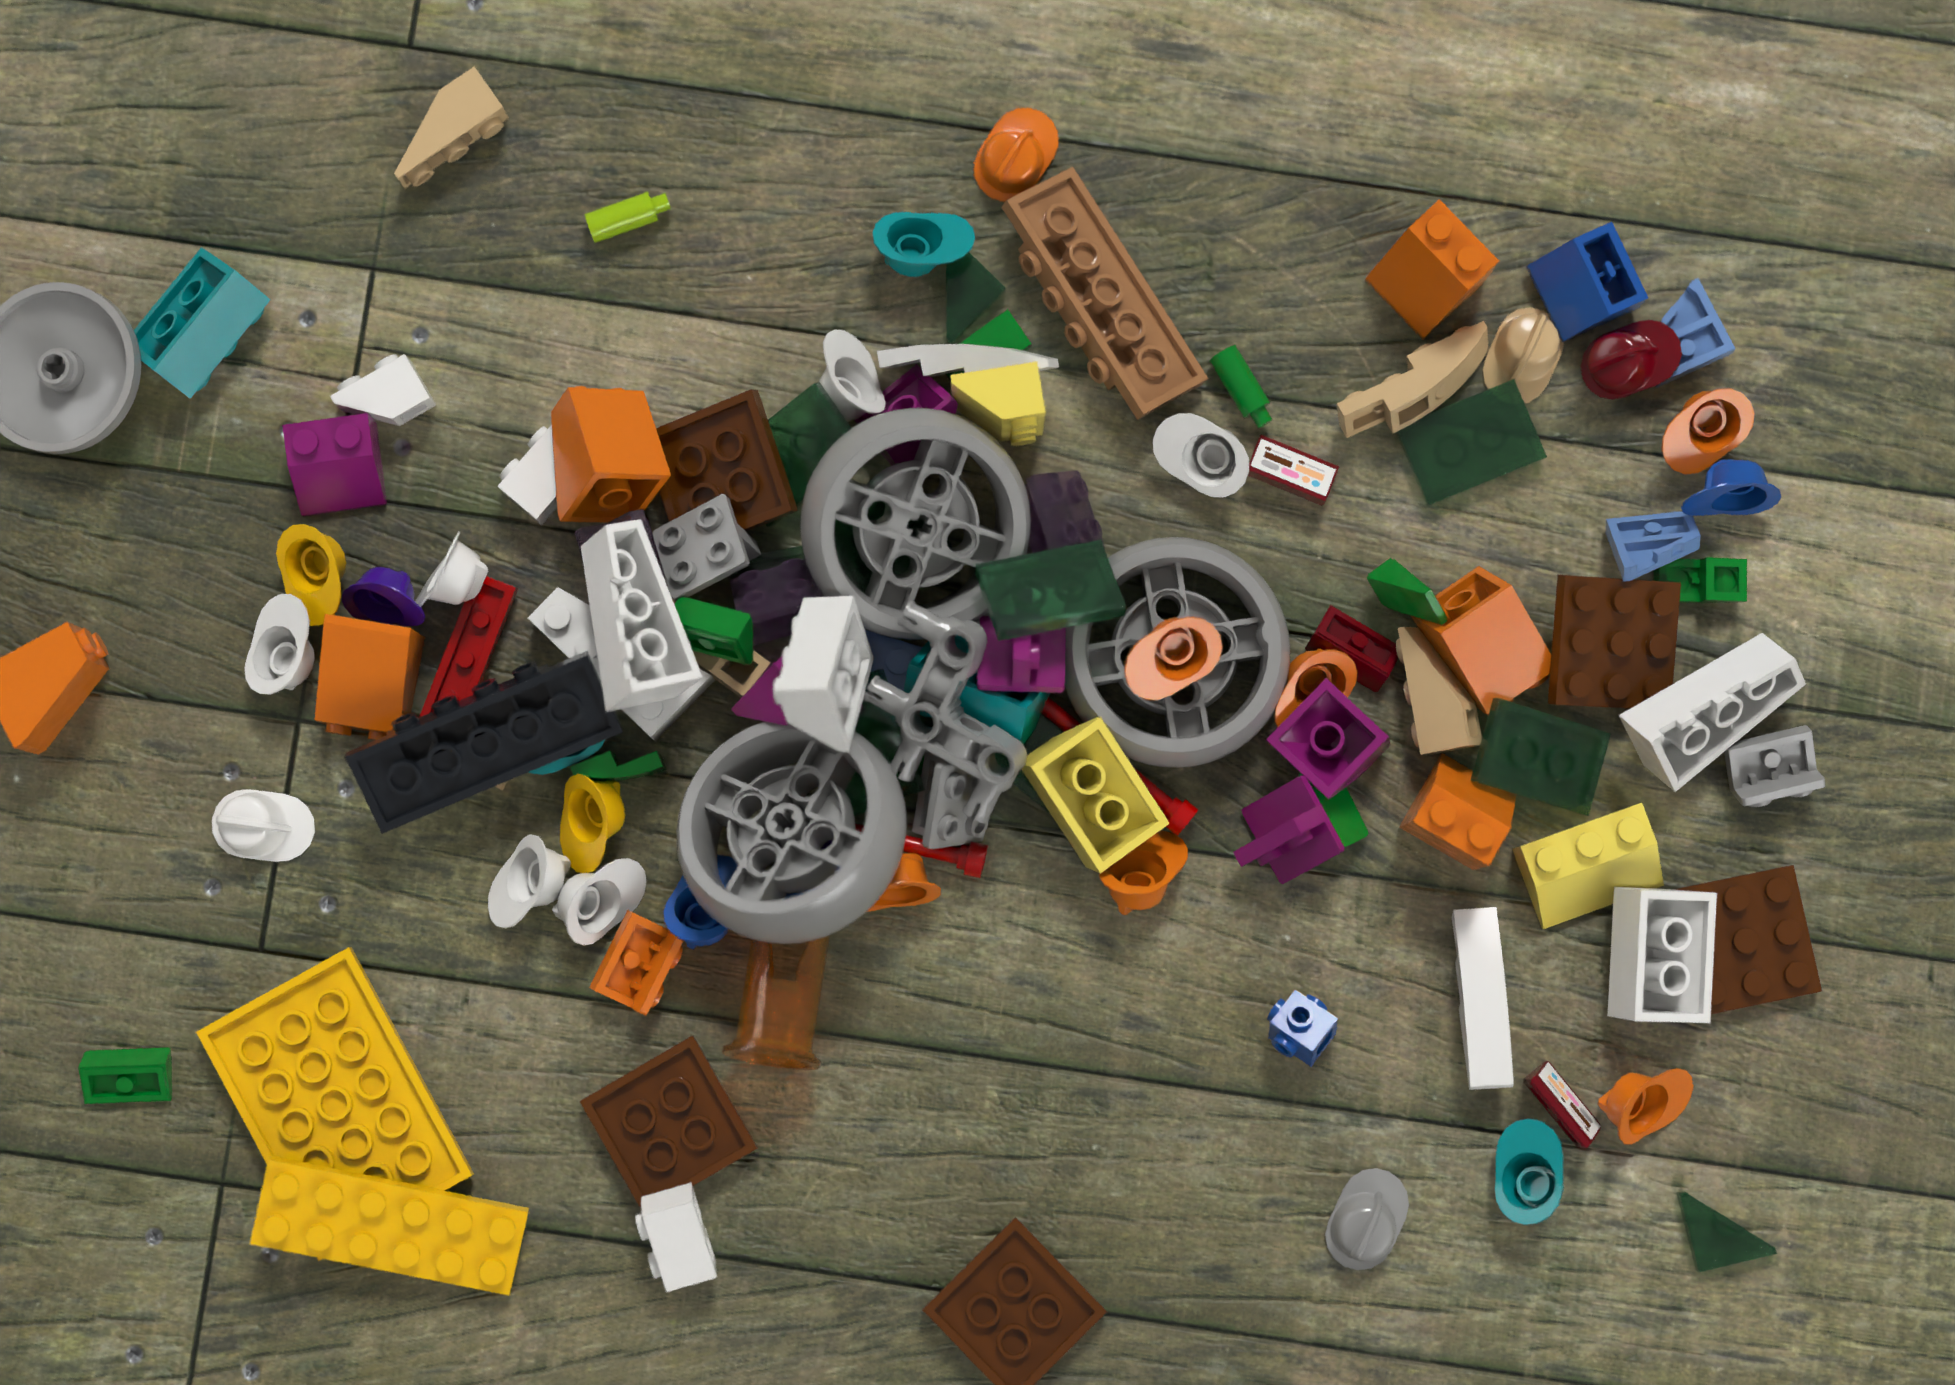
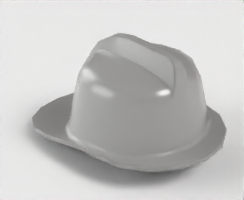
M1373 1168L1362 1170L1352 1176L1343 1188L1328 1220L1325 1237L1327 1248L1331 1255L1344 1267L1355 1270L1371 1269L1382 1263L1391 1252L1406 1220L1409 1207L1407 1191L1401 1180L1389 1171Z

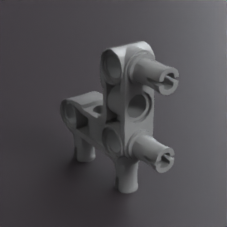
M910 601L902 612L905 617H900L898 626L904 627L930 641V646L932 647L915 686L908 694L882 680L881 677L875 676L867 688L870 692H865L863 700L896 717L895 722L901 727L900 736L903 740L892 763H890L895 775H897L898 771H902L899 779L909 782L913 781L925 751L928 750L977 778L978 782L967 805L964 806L963 812L968 817L977 812L974 820L980 823H987L1001 792L1011 788L1018 772L1025 766L1027 752L1023 743L1017 738H1014L996 725L989 727L965 714L964 708L960 706L962 702L959 697L967 680L977 672L987 644L986 633L976 622L970 620L960 621L953 616H946L943 619L917 605L916 602ZM955 635L963 636L969 643V653L962 652L957 648ZM920 710L927 711L932 716L933 727L926 726L921 721ZM995 752H1000L1007 756L1010 762L1009 769L1003 768L997 763Z

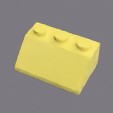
M1037 361L951 375V396L958 403L957 411L985 429L999 441L1010 440L1012 446H1020L1036 442L1035 436L1043 435L1046 411Z
M1099 716L1052 737L1027 755V761L1022 771L1086 868L1102 873L1170 824Z
M1642 803L1629 806L1512 849L1542 929L1612 905L1614 887L1659 888L1664 886L1658 844Z

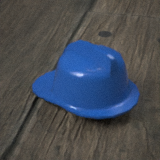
M1726 459L1720 460L1710 467L1706 473L1704 489L1687 498L1683 502L1681 509L1684 514L1692 516L1756 514L1778 504L1781 499L1780 489L1772 484H1768L1763 468L1756 462Z
M717 854L719 876L723 885L727 887L738 867L732 857ZM682 876L664 908L665 925L673 935L684 940L687 947L692 950L697 946H710L719 942L728 933L729 929L713 919L700 906L684 876Z

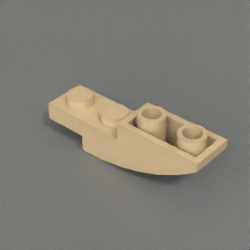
M1482 321L1471 327H1461L1447 338L1433 344L1428 343L1418 347L1413 353L1407 355V372L1393 374L1387 377L1381 384L1365 391L1353 392L1343 401L1337 403L1339 425L1346 438L1386 421L1391 432L1395 433L1418 421L1450 398L1473 374L1489 350L1488 329L1485 322Z

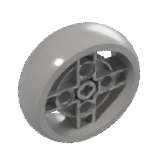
M907 408L885 412L866 419L843 434L823 455L812 473L803 498L800 522L801 541L806 563L812 578L824 597L854 596L864 629L888 637L908 640L925 639L904 627L898 626L900 617H905L902 614L903 610L910 601H914L918 588L936 585L951 578L965 564L978 569L964 585L942 599L919 606L943 619L946 616H953L960 621L970 620L976 622L990 612L1002 600L1016 580L1025 560L1031 530V514L1027 490L1014 461L1005 448L990 433L974 422L954 413L930 408ZM921 440L914 460L887 467L876 474L867 484L851 479L869 459L886 448L906 441ZM967 455L980 466L990 483L996 511L994 529L979 524V514L974 496L960 477ZM930 474H938L940 479L938 488L932 493H923L922 484L924 479ZM875 501H884L885 512L882 517L877 520H868L867 511L869 506ZM920 518L924 521L922 528L914 527L912 530L907 526L910 519L917 520ZM835 519L853 525V537L857 551L863 562L872 571L865 594L850 581L841 567L834 542ZM962 528L964 531L962 542L956 547H948L947 537L949 533L954 529ZM902 555H909L910 565L908 569L901 574H893L892 566L895 559Z
M1165 537L1146 540L1128 546L1108 557L1089 573L1073 595L1064 616L1066 620L1065 690L1069 701L1083 723L1098 716L1101 717L1126 757L1141 763L1160 767L1181 768L1210 763L1229 755L1249 742L1264 727L1274 713L1287 683L1290 667V639L1286 619L1276 596L1263 577L1251 565L1231 551L1213 543L1186 537ZM1182 569L1206 574L1224 584L1241 600L1252 618L1230 621L1225 612L1211 599L1197 592L1185 589ZM1140 575L1144 596L1135 601L1122 614L1114 629L1112 641L1089 644L1094 621L1104 602L1119 586ZM1164 599H1169L1177 604L1179 609L1177 618L1188 616L1203 618L1213 624L1218 633L1228 643L1227 653L1220 656V660L1214 669L1200 680L1188 685L1193 691V700L1187 705L1176 704L1171 696L1160 700H1145L1134 694L1126 683L1125 666L1120 660V654L1125 649L1132 648L1144 636L1150 634L1155 626L1164 621L1156 612V604ZM1260 659L1257 678L1246 701L1228 720L1209 730L1206 708L1216 702L1227 690L1233 680L1238 663ZM1119 683L1124 692L1138 705L1154 713L1164 715L1168 737L1142 731L1124 721L1108 706L1096 686Z
M765 721L739 732L724 742L706 759L692 778L682 800L677 822V852L680 867L693 896L700 906L713 919L728 929L744 937L767 943L791 944L813 941L840 931L856 921L885 892L896 873L903 854L907 825L906 806L899 782L889 762L874 745L855 731L849 752H840L791 724L786 726ZM797 763L796 766H786L789 764ZM855 772L862 777L867 789V817L862 833L855 831L852 806L845 793V789ZM819 787L815 794L806 797L810 790ZM761 809V812L758 814V816L750 819L751 815L755 811ZM723 826L727 827L729 847L738 867L727 887L723 885L720 879L717 863L718 842ZM829 840H833V843L830 847H828L825 850H821L822 846L826 842H828ZM776 862L771 870L764 872L770 863ZM810 890L802 895L795 896L789 899H784L787 893H798Z

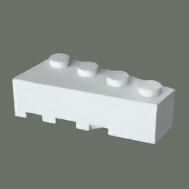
M642 520L605 525L581 546L605 708L606 712L675 698L703 677Z
M557 587L528 619L568 658L588 651L601 679L590 605ZM700 669L703 678L679 696L623 708L622 710L656 741L715 679Z
M1761 633L1620 714L1619 717L1643 765L1676 792L1806 685L1796 659Z

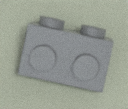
M1807 725L1740 740L1724 752L1729 789L1742 806L1762 807L1768 805L1774 799L1786 796L1804 797L1811 794L1813 790L1825 787V778L1817 770L1812 730Z

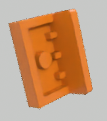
M627 910L589 988L646 1016L650 1008L655 1007L661 999L664 989L662 983L669 969H673L678 964L682 956V943L684 940L673 935L669 929Z

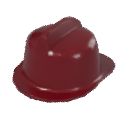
M1644 320L1620 327L1601 335L1590 343L1583 354L1581 362L1582 379L1588 389L1601 398L1614 400L1630 396L1659 385L1673 375L1679 367L1682 356L1681 342L1673 329L1659 321Z

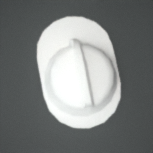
M832 330L827 333L823 341V351L827 367L819 380L817 390L821 400L829 408L835 423L842 426L851 420L860 418L866 413L879 414L883 412L886 402L880 389L875 365L865 346L855 336L844 330Z
M1178 413L1168 417L1156 429L1153 438V452L1159 465L1171 475L1210 497L1229 496L1236 493L1245 484L1249 474V457L1244 446L1230 431L1220 428L1207 419L1192 413Z
M459 531L447 555L432 573L415 602L420 607L427 599L460 605L462 602L475 598L480 592L488 573V567L481 562L480 556L458 540Z
M279 594L270 599L262 608L256 623L244 669L247 683L251 689L259 694H274L283 689L293 690L308 678L313 669L315 656L313 647L307 640L310 623L307 608L301 599L292 594Z
M251 789L236 790L220 801L212 817V833L218 845L228 854L241 858L273 862L290 861L304 853L311 845L315 834L314 818L308 806L298 798L282 793Z
M530 834L524 837L492 882L488 896V911L493 923L505 929L515 926L524 918L531 907L548 905L556 901L564 885V878L571 866L570 859L558 854L554 850L545 848V844L539 836Z
M623 858L612 861L596 873L574 875L562 887L558 903L553 907L552 911L557 918L566 924L568 935L574 942L581 945L594 944L623 920L627 910L633 912L637 908L645 893L647 883L645 870L639 862Z

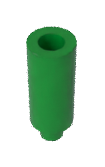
M1236 345L1224 349L1209 360L1244 419L1251 416L1258 429L1273 420L1265 408L1270 404V401Z

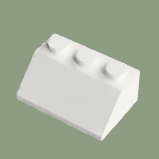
M854 596L803 598L799 615L795 616L792 621L790 645L785 647L783 651V668L780 678L775 679L773 686L775 702L781 704L789 724L840 752H849L874 660Z
M1614 887L1607 1016L1631 1021L1710 1023L1717 893Z

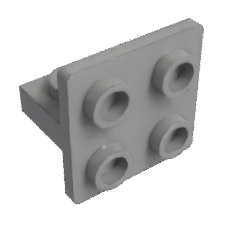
M721 494L664 524L652 533L670 595L675 601L680 597L688 598L747 567L750 560L761 555L757 541L737 524L730 499L725 494Z
M928 750L925 751L912 832L923 836L922 846L928 849L969 844L971 841H983L988 822L980 823L975 821L977 812H974L971 817H968L963 812L964 806L967 805L978 782L977 778Z

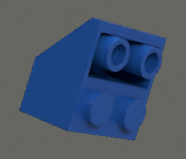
M1612 222L1568 241L1526 267L1552 323L1558 330L1562 343L1638 309L1648 299L1645 289Z

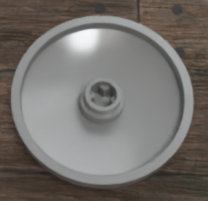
M65 282L35 285L10 297L0 306V433L22 447L48 454L77 452L95 445L110 435L131 409L141 377L139 344L135 332L125 315L116 305L101 294L85 287Z

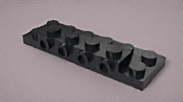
M588 651L550 667L548 664L538 667L535 661L523 664L512 671L514 678L500 684L497 683L495 678L483 681L471 689L474 695L457 701L455 695L445 697L431 706L433 712L417 718L415 712L400 716L391 722L393 729L387 731L386 736L346 752V761L381 833L393 830L623 733V728L615 710L606 712L602 682Z

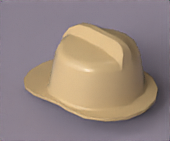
M1532 307L1517 309L1507 315L1499 326L1485 358L1483 377L1484 383L1491 395L1502 403L1511 405L1529 403L1541 395L1550 381L1562 354L1564 342H1561L1558 330L1547 312Z

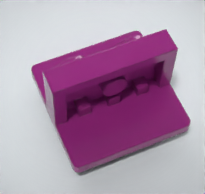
M1015 590L1014 617L982 616L980 618L979 625L986 633L987 644L982 661L978 667L977 688L979 690L1062 693L1064 691L1066 620L1063 618H1040L1041 608H1032L1033 591Z
M1301 775L1242 809V814L1256 839L1235 850L1233 854L1241 867L1256 859L1260 867L1269 863L1279 882L1284 884L1342 853L1345 847L1305 775Z

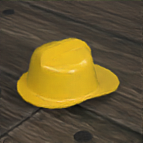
M306 524L292 525L283 531L278 540L276 551L285 592L301 599L307 608L310 621L309 626L323 625L325 614L335 615L339 608L341 600L340 580L346 569L345 553L336 540L321 533L315 527Z
M576 774L569 777L565 784L564 805L560 824V844L563 855L570 859L571 867L576 872L591 873L602 862L607 839L616 834L625 822V808L620 796L619 782L615 780L592 781L587 776Z

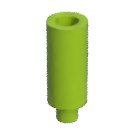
M645 192L584 215L594 243L659 221L656 214L669 210L671 207L666 193L650 198L649 193Z

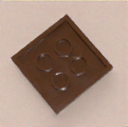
M750 389L656 428L671 473L670 478L659 491L669 522L721 494H725L730 499L737 524L745 531L798 511L758 390Z
M1557 575L1548 704L1631 709L1671 686L1674 680L1681 583L1635 579L1623 582V579Z
M1794 865L1673 889L1717 893L1711 1014L1822 992Z
M694 1035L580 1101L640 1209L641 1197L692 1183V1186L758 1148Z
M1016 1217L922 1308L929 1318L994 1385H1034L1107 1313V1310Z

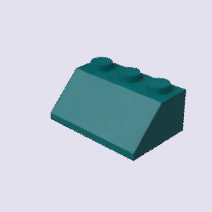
M201 247L134 329L139 344L141 361L191 399L196 391L206 386L210 380L211 373L221 360L228 357L235 350L238 339L247 328L261 318L264 307L271 299L232 267Z
M955 635L957 648L962 652L969 653V643L963 636ZM930 641L922 647L908 664L904 692L908 694L913 690L932 649ZM977 669V672L968 678L959 697L962 702L960 706L964 708V713L989 727L996 725L1024 744L1035 730L1045 702L1051 692L979 690L977 688ZM920 710L919 714L921 716L932 718L927 711Z

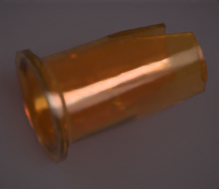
M830 935L807 942L797 965L795 982L773 978L772 943L751 939L735 1040L722 1047L721 1053L735 1060L792 1070H818L821 1068L822 1061L816 1058L812 1049Z

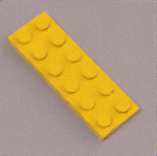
M270 1156L250 1244L509 1296L529 1208Z

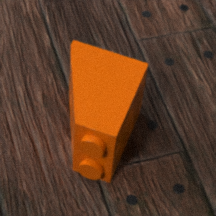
M1439 199L1404 232L1365 280L1424 340L1486 281L1499 260Z
M568 387L551 411L559 521L621 523L638 520L671 476L644 391L625 390L623 388Z
M1480 566L1435 595L1447 616L1446 623L1441 625L1411 616L1418 628L1476 702V707L1488 716L1509 707L1513 702V698L1527 689L1541 685L1547 680L1548 674H1550L1551 653L1511 584Z
M325 614L315 721L326 724L325 732L351 736L352 729L369 731L368 739L374 741L386 736L387 731L393 729L392 721L412 711L425 637L408 627Z
M66 622L0 658V722L15 749L37 755L46 751L109 670L104 659L109 654L108 650L96 632L91 634L86 628Z
M1441 753L1399 828L1472 870L1484 868L1491 864L1511 828L1516 795Z

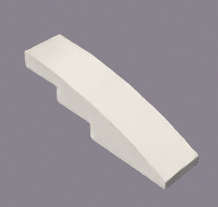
M975 344L914 345L877 351L880 368H895L921 362L923 376H939L962 370L967 373L1036 361L1039 372L1059 368L1058 359L1018 349Z
M1496 907L1453 910L1452 923L1457 953L1455 966L1460 996L1459 1016L1469 1090L1513 1087L1508 1004Z

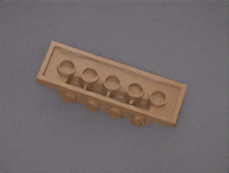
M1073 167L1006 200L1002 209L1024 242L1018 249L1021 253L1019 262L1022 270L1029 277L1036 276L1044 289L1042 291V299L1045 306L1051 312H1059L1066 323L1064 331L1068 342L1075 348L1081 347L1089 359L1087 369L1091 378L1096 383H1104L1108 391L1116 387L1137 420L1201 386L1209 379Z

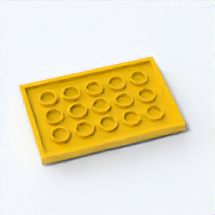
M352 947L342 950L196 1031L266 1164H268L270 1156L443 1191L475 1175Z

